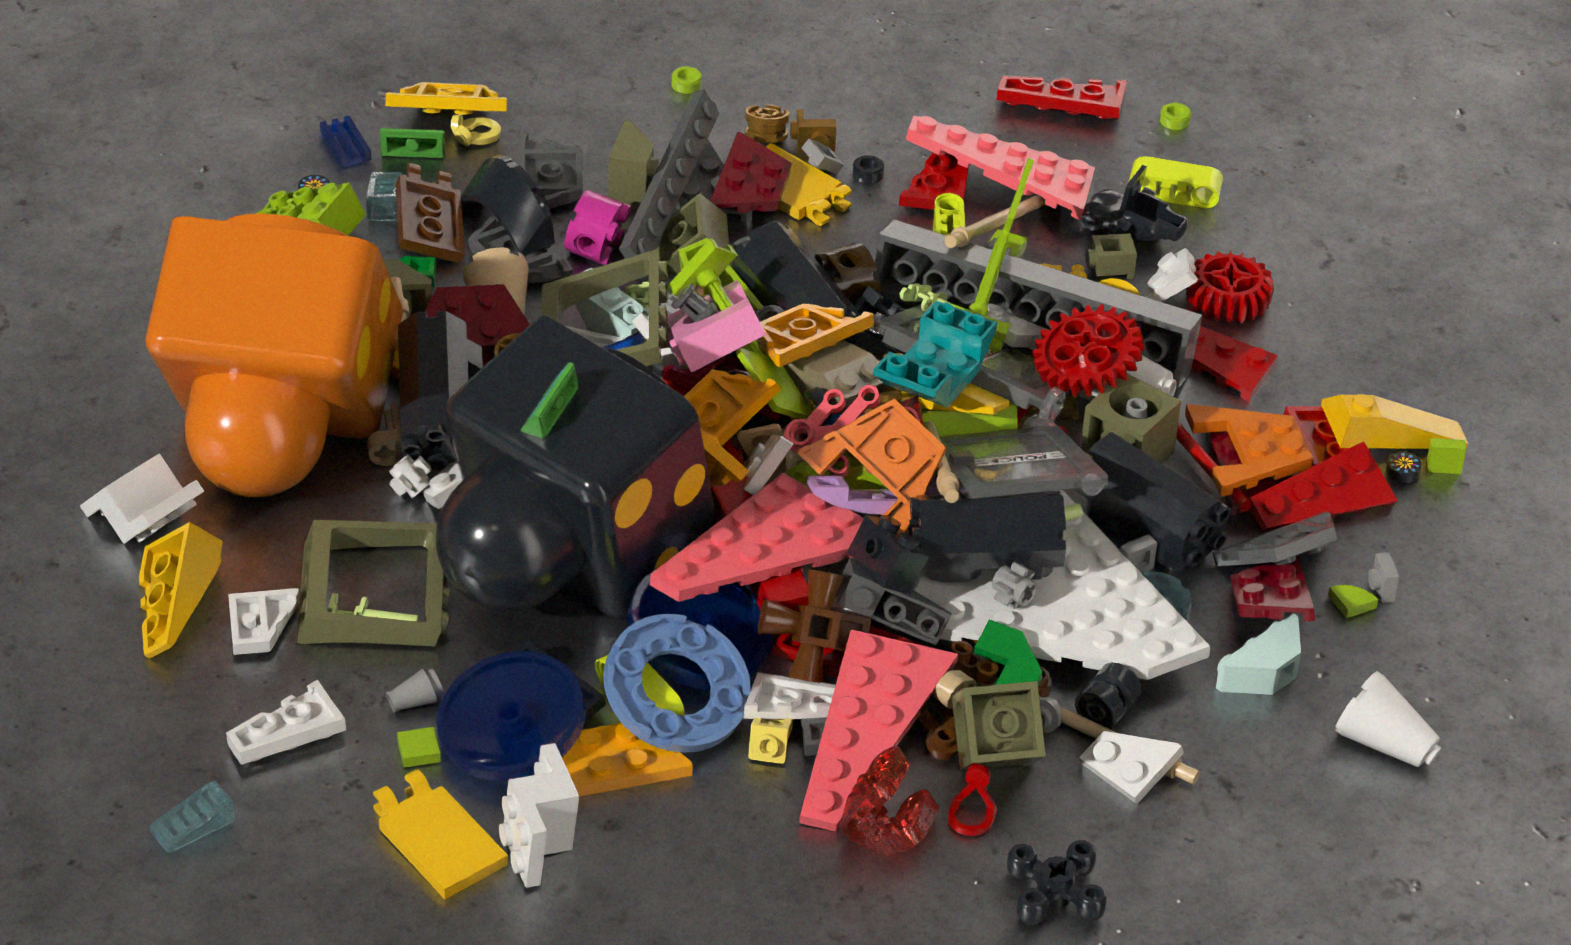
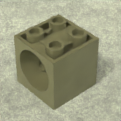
M1127 374L1129 378L1127 381L1118 378L1116 380L1117 388L1109 385L1105 388L1103 394L1100 393L1086 405L1081 449L1091 459L1093 456L1088 452L1093 444L1111 432L1126 439L1161 463L1174 453L1181 400ZM1132 398L1145 400L1148 418L1131 419L1124 417L1123 414L1127 401Z
M1037 681L962 688L952 696L960 771L967 770L968 767L974 764H981L987 768L1033 764L1046 756Z

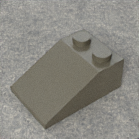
M845 340L839 341L834 346L825 347L813 352V355L809 357H802L783 366L803 395L805 391L815 387L821 388L824 393L831 389L840 390L845 397L846 405L841 412L832 413V415H842L858 397L859 390L865 385L875 386L879 394L887 391L889 387L873 375V369L879 363L874 355ZM867 393L863 399L871 401L874 399L875 394ZM833 397L829 400L830 405H836L840 402L839 397Z

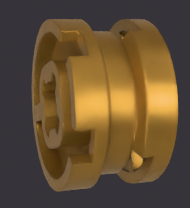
M767 104L765 108H759L758 105L746 108L745 120L748 122V126L744 129L745 135L762 143H776L788 138V130L785 125L789 122V111L787 109L782 112L780 106Z

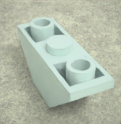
M618 287L575 304L586 327L590 331L617 336L622 339L639 331L632 321L640 313H644L649 319V310Z
M1291 613L1283 620L1275 621L1264 633L1256 638H1250L1243 647L1233 654L1225 655L1217 667L1216 689L1220 692L1273 695L1296 679L1301 656L1298 616Z

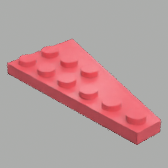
M913 115L906 136L907 141L938 155L949 153L958 159L957 164L966 168L973 164L984 169L983 176L1013 190H1017L1027 159H1033L1034 162L1023 194H1038L1046 200V205L1055 209L1058 207V204L1072 210V217L1081 221L1095 167L1089 166L1082 160H1068L1058 157L1057 154L1050 151L1040 152L1033 150L1019 142L1009 143L998 140L991 134L970 132L960 125H946L928 116L918 117Z
M856 630L850 631L802 806L800 824L835 832L838 830L860 799V794L870 780H873L880 771L885 759L889 754L893 753L921 714V709L930 696L933 695L939 680L949 670L953 669L958 661L959 654Z

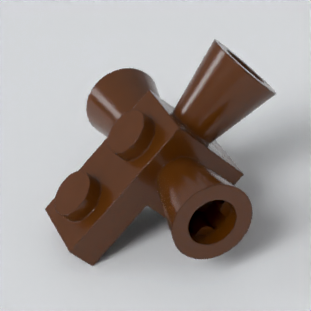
M808 569V606L798 605L797 611L767 598L764 600L759 616L758 634H793L791 641L801 642L789 672V678L823 683V647L845 651L851 630L869 633L870 618L830 611L844 576Z

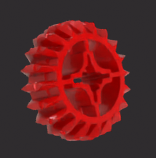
M1231 250L1228 254H1222L1220 251H1217L1215 256L1205 254L1204 259H1196L1194 264L1196 271L1194 274L1198 280L1196 283L1185 288L1188 303L1194 305V311H1202L1203 317H1214L1215 322L1221 319L1226 320L1228 324L1231 321H1238L1242 324L1244 319L1254 321L1256 316H1263L1264 311L1269 309L1274 293V280L1271 277V271L1265 270L1264 263H1256L1255 257L1246 258L1244 253L1235 255Z

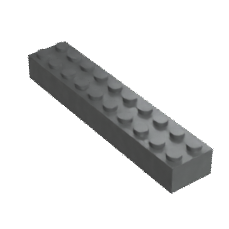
M893 220L879 234L875 258L878 271L873 272L874 281L880 279V292L893 300L915 307L921 305L922 301H903L900 298V292L903 287L908 288L909 284L918 283L920 285H930L932 288L931 292L945 293L947 301L951 304L969 309V306L975 302L992 250L972 243L963 247L955 246L948 248L944 243L946 235ZM1007 254L1004 256L988 303L1000 306L1005 312L1048 330H1051L1050 320L1059 323L1061 321L1060 313H1064L1068 317L1072 316V310L1075 307L1080 313L1084 312L1086 305H1090L1092 311H1096L1100 304L1104 305L1105 312H1108L1114 306L1117 308L1118 315L1126 311L1129 319L1134 318L1137 327H1140L1145 348L1144 351H1141V354L1171 371L1173 379L1177 383L1176 389H1179L1191 373L1203 316Z

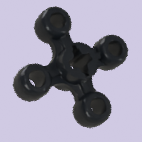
M1086 840L1074 841L1067 849L1066 858L1054 856L1046 859L1043 863L1038 859L1036 850L1028 844H1017L1011 848L1007 858L1009 874L1018 880L1032 878L1037 884V888L1026 889L1018 897L1017 915L1022 922L1028 925L1039 924L1045 919L1048 906L1060 908L1065 907L1070 902L1076 905L1079 916L1085 920L1095 921L1103 917L1107 909V894L1105 890L1094 884L1082 886L1076 879L1077 876H1085L1093 871L1097 855L1094 845Z

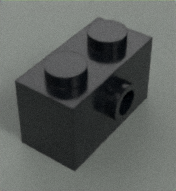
M865 515L847 552L882 588L910 594L929 556L918 546L919 541L915 537L905 533L900 528L901 523L888 515H882L881 518Z

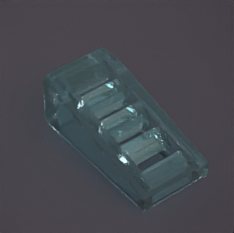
M371 173L366 196L367 219L369 221H397L395 184L399 175L403 173Z
M214 780L195 791L151 823L149 831L170 854L234 822L233 801ZM187 820L190 825L186 826L183 822ZM174 827L178 833L173 836L168 829Z

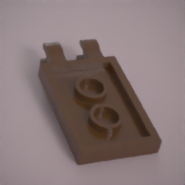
M408 162L407 174L399 175L395 184L399 248L461 263L465 255L461 190L451 188V173L438 170L437 183L422 181L421 165Z

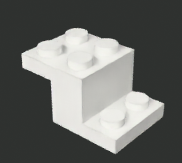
M159 453L100 490L81 504L80 507L87 518L97 511L102 516L105 515L123 544L134 537L138 542H141L196 506L197 503L194 498L203 493L204 490L197 479L182 488Z
M555 743L541 745L539 762L534 764L535 775L509 779L507 796L502 798L504 823L499 825L500 840L503 846H508L511 852L510 858L513 871L516 874L520 873L526 888L541 885L544 855L570 851L573 848L579 794Z

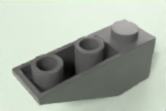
M849 559L842 573L844 577L836 595L838 605L931 644H937L952 615L950 611L913 589L909 594L882 588L856 560Z

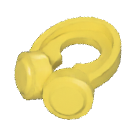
M462 114L452 116V132L456 140L464 146H469L470 144H490L497 141L501 136V126L492 119L474 117L463 120ZM480 125L491 128L486 133L469 132Z

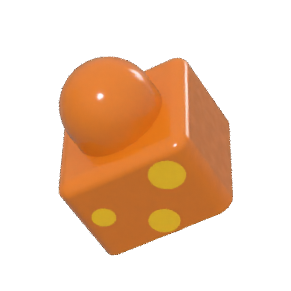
M243 214L228 218L225 221L190 216L173 218L146 333L145 345L181 408L186 412L185 439L189 453L197 468L210 482L227 492L244 497H267L292 488L310 473L322 453L326 435L365 439L377 432L381 425L398 340V324L402 320L403 308L378 247L367 240L348 236L317 222L277 214Z

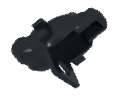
M1142 165L1128 182L1124 193H1119L1112 189L1099 191L1085 205L1082 214L1083 224L1091 231L1105 229L1111 235L1130 233L1132 240L1156 243L1161 239L1180 240L1185 235L1189 222L1185 216L1172 211L1166 202L1156 197V191L1144 187L1140 192L1147 169L1145 165Z

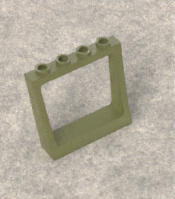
M658 248L543 284L541 315L548 316L563 325V312L568 307L625 283L649 276V338L643 344L617 349V351L635 358L645 366L660 363L661 349L668 348L667 329L661 328V326L668 325L666 305H661L662 303H668L666 283H661V281H668L666 261H661Z
M314 519L304 544L297 643H376L435 647L440 633L444 634L447 628L449 613L442 611V608L445 609L450 593V588L443 586V584L447 583L448 578L437 556L435 540L437 523ZM391 546H424L427 548L425 622L339 614L326 610L330 550Z

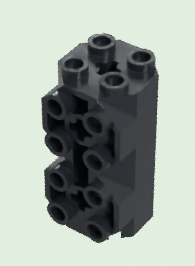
M778 221L770 222L753 229L747 235L750 241L745 247L740 243L735 248L737 256L733 260L732 268L764 307L776 305L787 311L801 304H811L825 308L844 309V317L856 318L861 315L790 227H784ZM857 334L843 340L855 345V336Z
M436 311V317H427V312H416L398 324L401 450L404 456L410 455L413 460L421 456L432 470H441L449 463L457 461L445 412L446 403L454 393L483 368L482 347L467 339L466 322L451 313Z
M1113 432L1093 444L1088 453L1093 456L1092 460L1108 475V478L1104 479L1105 489H1097L1086 477H1082L1081 481H1076L1075 491L1087 498V514L1089 517L1107 529L1113 530L1118 535L1128 536L1133 531H1137L1140 533L1141 538L1149 534L1157 542L1155 561L1166 565L1173 571H1182L1186 566L1196 567L1212 550L1218 551L1224 545L1227 539V533L1224 531L1227 528L1228 518L1231 513V508Z
M1060 491L967 499L964 494H959L958 500L954 503L947 502L942 494L910 497L911 520H909L908 534L919 541L918 546L929 556L922 571H925V575L931 580H938L939 582H967L981 575L982 569H996L997 572L1004 565L1011 568L1013 562L1035 572L1031 580H1037L1049 576L1053 571V567H1064L1066 540H1063V530H1066L1064 499Z

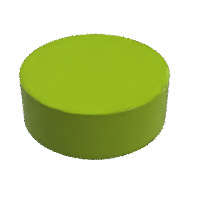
M679 67L672 72L671 86L675 91L683 94L699 91L702 87V73L693 67Z
M1168 103L1161 108L1160 123L1171 130L1185 129L1190 125L1191 110L1181 103Z

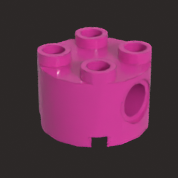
M586 190L573 211L577 214L574 221L570 220L567 227L564 248L571 251V253L602 265L610 264L614 254L613 246L618 248L621 246V239L626 231L622 229V224H625L631 206L597 192Z

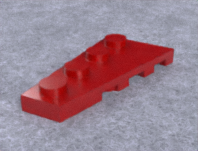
M1002 76L997 89L996 100L1004 101L1009 105L1025 104L1035 106L1040 110L1058 109L1073 115L1084 113L1096 115L1101 119H1119L1126 93L1127 80H1116L1115 86L1102 85L1101 79H1089L1088 84H1074L1070 78H1058L1051 83H1044L1045 81L1042 77Z
M1200 326L1192 369L1199 373L1204 370L1217 377L1216 383L1226 389L1231 386L1241 392V398L1250 402L1276 367L1278 355Z
M1364 441L1248 499L1251 502L1250 510L1263 532L1290 525L1325 511H1329L1332 518L1339 514L1356 513L1373 507L1394 505L1398 501Z

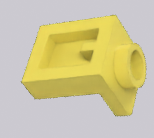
M754 718L750 732L749 759L783 764L786 760L787 744L793 729L794 719Z

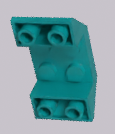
M936 300L921 316L919 339L904 356L888 352L873 369V375L890 387L948 408L979 373L996 331L997 322L984 318L982 315L953 307L949 303H942Z

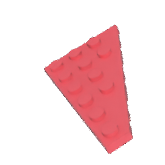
M782 473L651 574L650 585L680 602L695 598V596L700 594L718 592V587L738 582L740 586L767 580L772 576L791 574V569L811 563L812 567L815 568L839 562L844 558H853L847 551L864 518L849 509L834 506L813 494L810 487Z

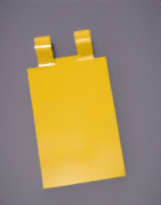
M772 143L765 146L792 163L791 174L778 206L779 210L797 220L806 216L816 225L823 226L831 218L823 212L829 209L831 205L840 212H844L852 206V203L844 199L852 194L850 187L841 185L842 182Z
M416 769L405 775V780L411 785L405 788V793L409 798L400 803L397 802L394 793L386 785L373 792V796L379 801L373 805V808L381 817L379 818L380 831L444 899L508 866V854L443 786L432 790L426 777L420 770Z

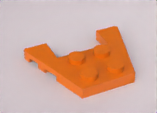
M894 398L860 416L854 422L837 431L834 430L823 436L824 438L798 450L797 454L821 476L848 450L898 498L883 515H888L901 523L900 528L907 533L910 527L909 520H911L910 497L926 494L947 448Z
M1186 404L1185 417L1192 433L1227 431L1242 464L1213 467L1212 479L1220 497L1231 495L1233 488L1242 485L1246 489L1255 487L1258 484V480L1270 476L1277 480L1311 468L1313 456L1294 416Z

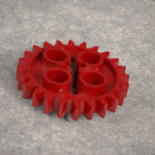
M1100 304L1096 311H1092L1090 305H1086L1084 312L1081 313L1075 307L1072 310L1073 315L1069 317L1064 313H1060L1061 321L1058 323L1050 320L1051 330L1041 329L1042 339L1034 341L1036 349L1032 350L1041 381L1048 382L1051 390L1058 387L1062 395L1071 389L1073 397H1076L1081 390H1085L1087 397H1090L1092 390L1096 388L1103 394L1105 391L1104 386L1108 384L1113 388H1117L1116 380L1118 378L1127 381L1129 379L1127 371H1137L1135 362L1143 360L1141 351L1145 349L1140 327H1137L1135 319H1129L1126 311L1118 315L1115 306L1108 312H1105L1103 304Z

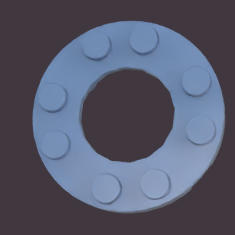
M678 614L654 615L630 625L621 633L611 648L604 667V688L608 702L620 722L631 733L650 745L668 751L684 753L712 748L727 739L744 717L745 704L751 692L746 664L731 641L709 624L704 627L686 620L687 616ZM670 653L685 656L696 662L706 673L711 686L710 700L707 705L695 714H686L684 716L676 715L671 710L660 709L655 706V702L647 697L642 685V672L647 662L656 656Z

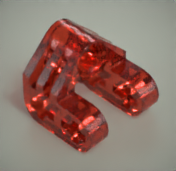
M893 746L879 753L871 762L866 773L859 775L856 784H854L851 793L847 797L840 824L841 832L848 840L885 856L906 851L919 844L926 836L939 810V805L929 790L924 789L906 798L896 816L888 817V810L884 803L896 793L910 766L908 759L899 747Z

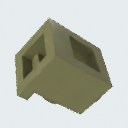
M1131 234L1092 236L1091 249H1087L1085 255L1087 268H1094L1096 276L1126 275L1127 279H1134L1137 252Z

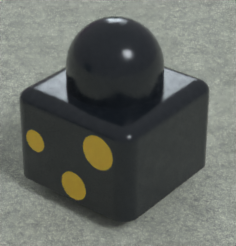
M541 315L454 393L446 403V417L462 482L451 492L439 514L435 534L437 556L451 584L466 598L483 607L502 611L527 609L548 600L561 588H564L611 618H628L657 591L656 588L650 585L651 574L717 524L700 421L691 403L635 358L614 349L602 348L548 316ZM569 362L573 363L579 388L547 436L540 438L522 432L521 428L553 380Z

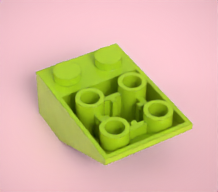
M328 183L318 188L303 187L297 191L287 193L284 190L278 191L269 197L268 204L262 210L255 213L277 214L306 219L329 226L348 236L366 216L350 183L337 185L335 183Z

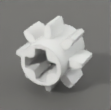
M407 455L389 470L390 474L394 477L389 485L399 496L407 492L413 498L429 485L431 479L426 474L431 471V467L421 456L414 461L410 455Z

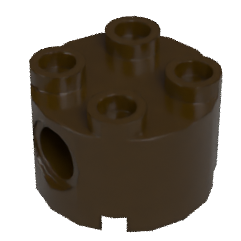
M852 243L815 254V259L853 306H855L868 286L878 291L881 290L880 279L874 281L872 272L878 271L875 261L863 244Z

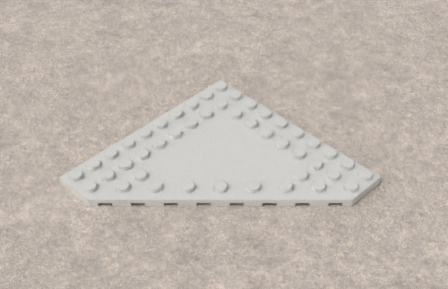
M1022 448L998 457L1026 455L1028 453ZM1035 460L1005 463L1008 475L1002 480L1049 475ZM1056 490L1060 491L1061 495H1063L1064 507L1075 504L1063 490ZM854 512L859 516L865 517V515L874 516L878 518L882 516L881 514H866ZM1084 512L1082 517L1066 521V530H1063V540H1066L1064 567H1053V571L1049 576L1033 580L1037 583V590L1033 599L1025 606L1018 604L1016 609H1013L994 599L998 592L992 588V580L996 569H982L981 575L967 582H939L938 580H931L925 575V571H922L919 576V584L914 590L952 613L940 639L962 641L963 638L978 641L990 619L1023 631L1035 658L1060 663L1063 658L1083 661L1082 667L1100 670L1105 664L1110 662L1120 663L1133 671L1137 678L1146 680L1209 658L1210 654L1209 644ZM844 558L839 562L815 568L812 567L811 563L802 565L807 584L808 569L842 575L850 558ZM736 582L751 601L756 602L748 585L740 586ZM836 597L830 611L869 618L838 605ZM884 624V628L898 630Z

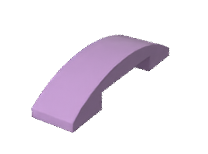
M807 476L806 483L814 495L834 506L854 512L883 515L898 500L889 489H849L842 476ZM938 476L933 477L925 495H940L936 484Z

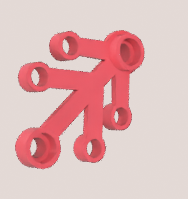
M873 385L863 386L858 392V397L833 425L821 426L830 413L841 412L846 405L845 397L840 390H828L824 394L821 404L807 419L793 420L785 428L784 438L793 443L790 450L797 453L802 447L811 445L832 431H837L854 422L866 409L877 407L881 400L878 389ZM867 393L875 394L874 399L871 401H865L863 398ZM831 398H840V402L838 404H829V400ZM905 406L904 408L920 422L917 412L913 408ZM801 433L808 435L804 441L799 442L796 440L797 436ZM841 455L828 469L832 476L845 477L850 471V464L847 457ZM835 463H845L841 470L833 469Z

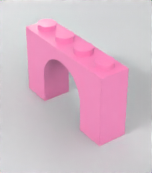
M738 280L723 287L733 303L732 306L722 311L718 310L716 314L695 323L681 309L668 315L669 326L666 327L667 336L680 366L687 363L690 371L693 372L766 335ZM709 295L703 297L709 303L713 302Z

